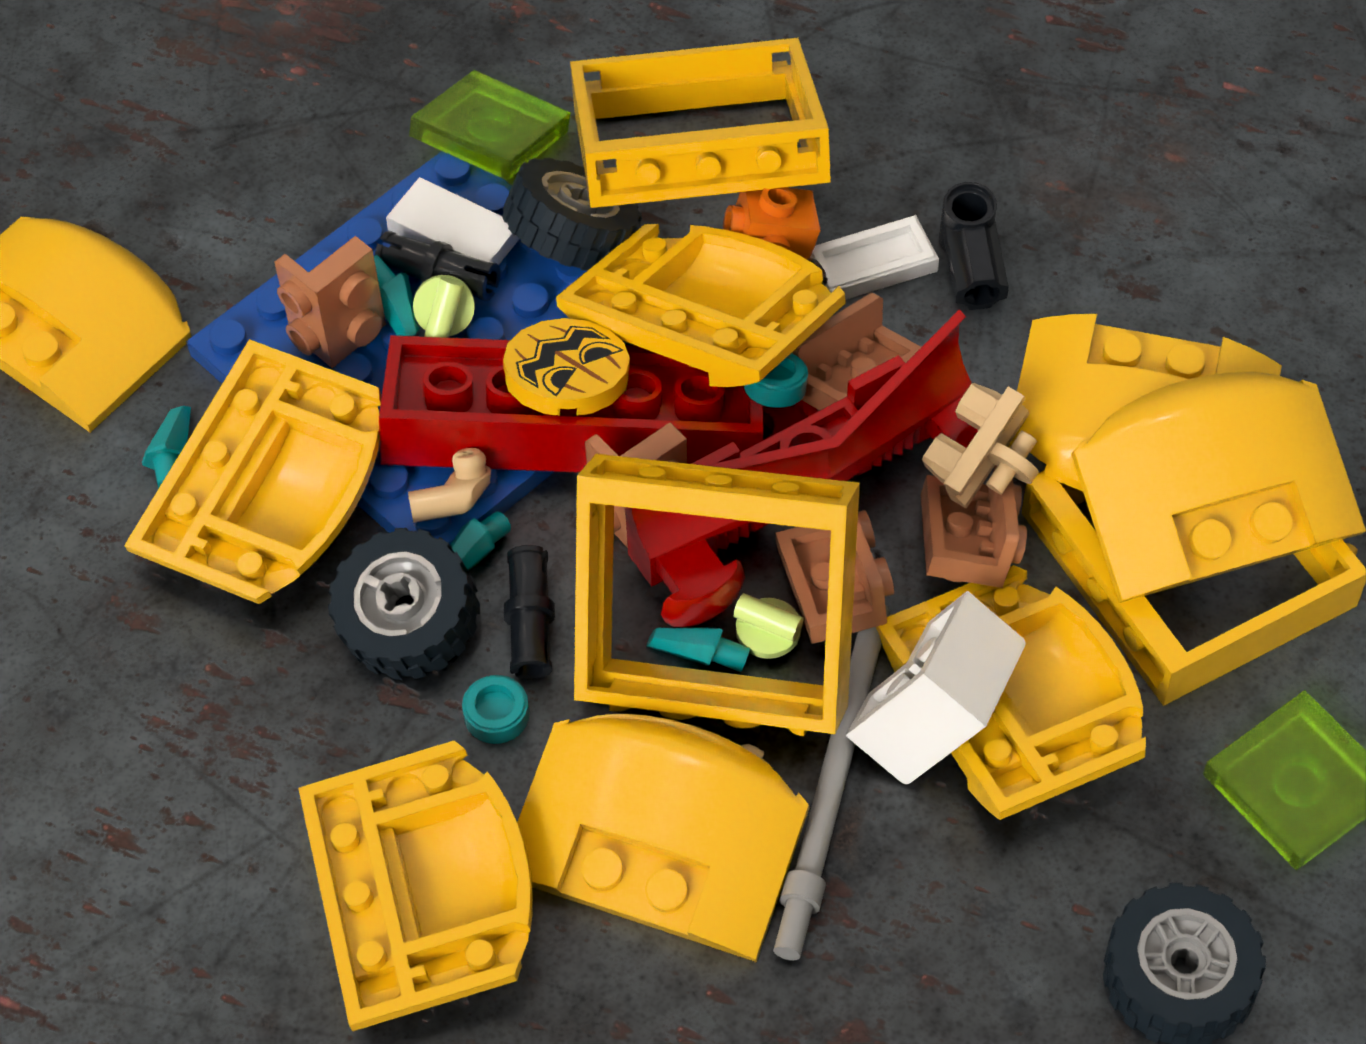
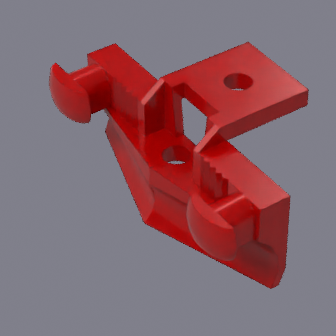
M959 309L906 363L897 355L849 380L847 396L820 411L803 400L792 406L782 408L763 405V426L772 431L767 438L740 452V449L734 442H731L692 464L848 481L853 476H859L872 469V465L881 467L883 460L892 461L893 454L902 455L904 448L913 450L914 443L919 444L930 437L934 440L940 433L967 448L978 430L957 418L955 412L959 401L972 384L963 364L959 346V326L966 316ZM625 507L629 557L651 587L663 581L672 593L664 601L661 616L665 623L673 627L683 628L699 625L725 611L736 600L745 580L744 568L741 561L737 559L724 566L716 555L718 548L727 550L729 542L738 544L739 537L749 538L750 531H757L768 525V523Z

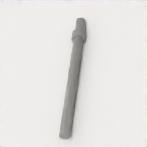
M885 605L886 615L888 617L890 614V609L887 605ZM876 627L858 631L850 659L848 708L836 734L830 735L795 870L789 871L786 874L781 892L780 903L785 908L773 952L786 960L800 959L811 914H816L820 911L826 888V882L821 876L856 745L846 737V734L870 691L881 648V639Z

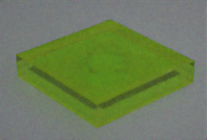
M473 70L411 116L409 136L508 181L518 173L520 166L524 162L527 164L530 159L539 156L568 132L571 112Z
M1305 690L1206 762L1203 775L1296 871L1366 818V750Z

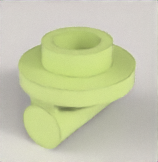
M437 275L424 281L415 293L413 312L418 324L425 330L424 337L449 338V336L456 335L469 325L474 315L475 304L471 290L462 280L454 276Z
M743 593L737 601L733 614L737 618L736 635L739 643L750 648L749 653L756 657L766 659L781 657L789 653L800 639L804 618L799 616L796 610L783 600L776 598L757 599Z

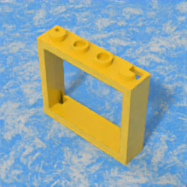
M799 38L570 61L574 110L590 208L763 190V188L775 189L831 183L829 128ZM789 52L791 65H788L787 60L772 62V53ZM599 71L600 80L585 81L584 73ZM786 99L793 121L599 141L595 119ZM616 159V167L604 168L603 160Z
M595 454L577 475L574 700L610 705V711H624L630 708L659 711L662 716L674 720H685L699 716L722 719L727 725L736 728H753L759 725L788 728L792 733L799 736H805L807 731L836 734L848 708L860 483ZM614 506L830 530L824 685L612 659Z
M1045 470L1039 472L1031 484L1026 483L1022 515L1163 706L1357 607L1366 583V568L1356 557L1358 549L1350 543H1345L1343 540L1294 553L1295 557L1318 584L1317 586L1186 652L1145 596L1119 603L1097 533L1077 507L1078 504L1086 501L1083 491L1050 478L1044 474Z

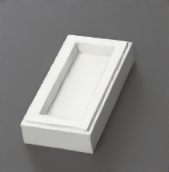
M420 177L386 217L388 231L395 232L397 235L430 245L435 241L445 242L453 247L454 252L486 262L492 261L497 264L502 262L520 239L508 229L509 225L504 222L502 216Z
M916 215L815 245L809 260L822 269V284L831 293L840 286L845 292V300L938 272L939 258Z

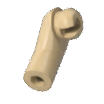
M465 448L457 451L452 457L454 472L444 485L408 491L413 523L461 515L471 510L490 484L491 469L486 466V456L481 450Z

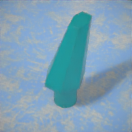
M375 255L374 260L384 316L397 336H415L420 331V326L413 312V296L406 273H399L396 276L378 255Z
M189 406L170 409L145 451L142 466L155 470L158 489L188 441L191 407Z
M498 511L481 522L473 518L460 528L450 546L454 552L458 553L464 565L470 571L489 555L495 548V542L511 531V524L508 518Z
M718 627L656 628L649 636L646 647L705 666H709L711 661L739 672H742L750 652V648L721 637L723 629Z

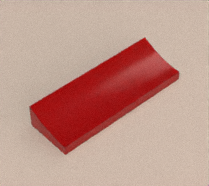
M390 335L379 412L381 465L453 467L452 457L457 451L465 448H477L485 454L486 466L490 467V469L581 472L587 464L585 441L595 434L618 456H621L668 423H671L687 439V464H692L731 442H734L740 449V452L763 441V405L749 398L744 390V386H709L708 372L636 345H625L630 357L627 387L624 393L612 405L586 415H577V408L569 410L560 409V416L543 414L526 407L508 391L503 369V358L510 340Z

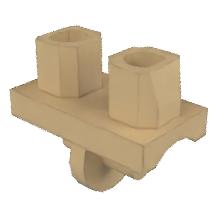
M972 383L959 401L955 411L957 418L978 430L968 447L965 448L940 433L935 437L923 455L922 461L925 468L940 482L944 483L950 499L964 508L968 507L995 465L997 468L986 485L1001 495L1013 477L1031 484L1039 473L1038 469L1026 459L1037 442L1033 436L1021 431L1011 447L1008 448V445L1029 415V410L1022 405L1025 401V396L1009 386L1001 395L992 389Z

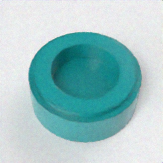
M791 353L760 382L745 385L744 390L748 397L758 404L773 408L792 406L801 401L805 396L808 368L802 359Z
M490 675L475 681L465 692L462 701L465 725L468 731L482 742L500 744L511 741L524 731L529 721L530 713L527 694L520 683L507 676Z

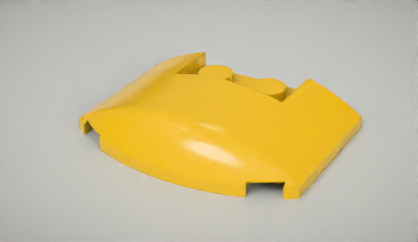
M20 217L0 234V369L91 433L187 344L186 341L192 337L187 321L182 322L176 297L155 271L132 252L95 231L70 222L56 219Z
M644 224L556 296L557 307L570 319L593 322L610 329L622 341L708 372L709 386L713 387L745 386L760 382L846 304L845 292L841 287L838 286L831 293L822 284V269L802 256L753 236L697 225H690V232L683 238H658L660 234L659 224Z
M1069 314L1032 320L1017 392L1025 396V401L1022 405L1029 410V415L1008 445V448L1011 447L1021 431L1030 434L1037 440L1030 453L1046 464L1044 474L1058 482L1083 491L1071 453L1083 440L1087 444L1106 419L1120 408L1148 393L1180 381L1206 375L1234 372H1258L1280 376L1282 365L1266 355L1226 337H1223L1221 346L1096 324L1097 314Z
M249 339L125 543V548L128 552L254 603L260 604L272 597L271 594L294 582L319 559L341 532L355 510L373 470L380 443L378 406L381 405V392L379 387Z
M1234 372L1206 375L1180 381L1148 393L1120 408L1106 419L1087 444L1083 440L1071 453L1119 603L1366 532L1317 384L1305 380L1298 382L1268 373Z
M1015 565L1010 566L1003 588L968 583L887 617V624L876 627L883 649L894 672H896L907 663L927 623L968 590L1025 640L1026 645L987 726L951 752L967 777L970 793L999 820L1145 758L1146 737L1142 738L1141 717L1143 716V704L1141 695L1124 656L1112 638L1084 607L1058 587H1055L1052 593L1048 594L1023 584L1027 579V570Z
M605 714L573 722L568 719L554 723L517 824L527 852L532 888L757 962L810 807L799 792L795 796L780 775L773 770V767L747 749L718 734L671 719L634 714Z
M450 741L298 788L347 1018L352 1032L517 981L522 968L521 959L531 931L533 905L531 872L526 848L517 821L499 786L488 771L483 774L470 763L463 760L468 756L467 752L456 741Z

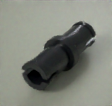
M386 231L380 239L382 242L390 244V248L381 244H377L375 255H378L391 271L406 273L407 276L420 279L422 283L437 275L454 276L462 280L469 287L473 296L483 301H489L495 294L493 290L486 288V284L495 288L499 285L501 271L499 264L454 252L453 247L445 242L435 241L430 245L397 235L392 231Z
M536 545L516 546L507 552L510 599L504 603V621L510 625L511 629L510 673H515V677L522 679L542 678L552 672L549 624L555 620V603L552 599L548 598L547 550L543 551V547Z

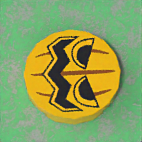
M569 318L540 321L522 329L507 344L503 358V369L508 391L522 405L543 414L560 416V409L569 410L576 408L577 415L592 414L612 405L624 393L627 387L630 357L624 342L610 329L593 322Z

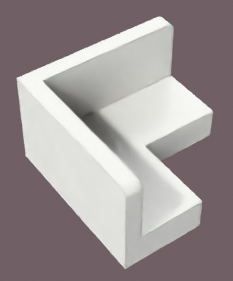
M967 590L927 623L907 663L868 693L846 737L901 783L910 784L987 726L1026 645L1025 640Z

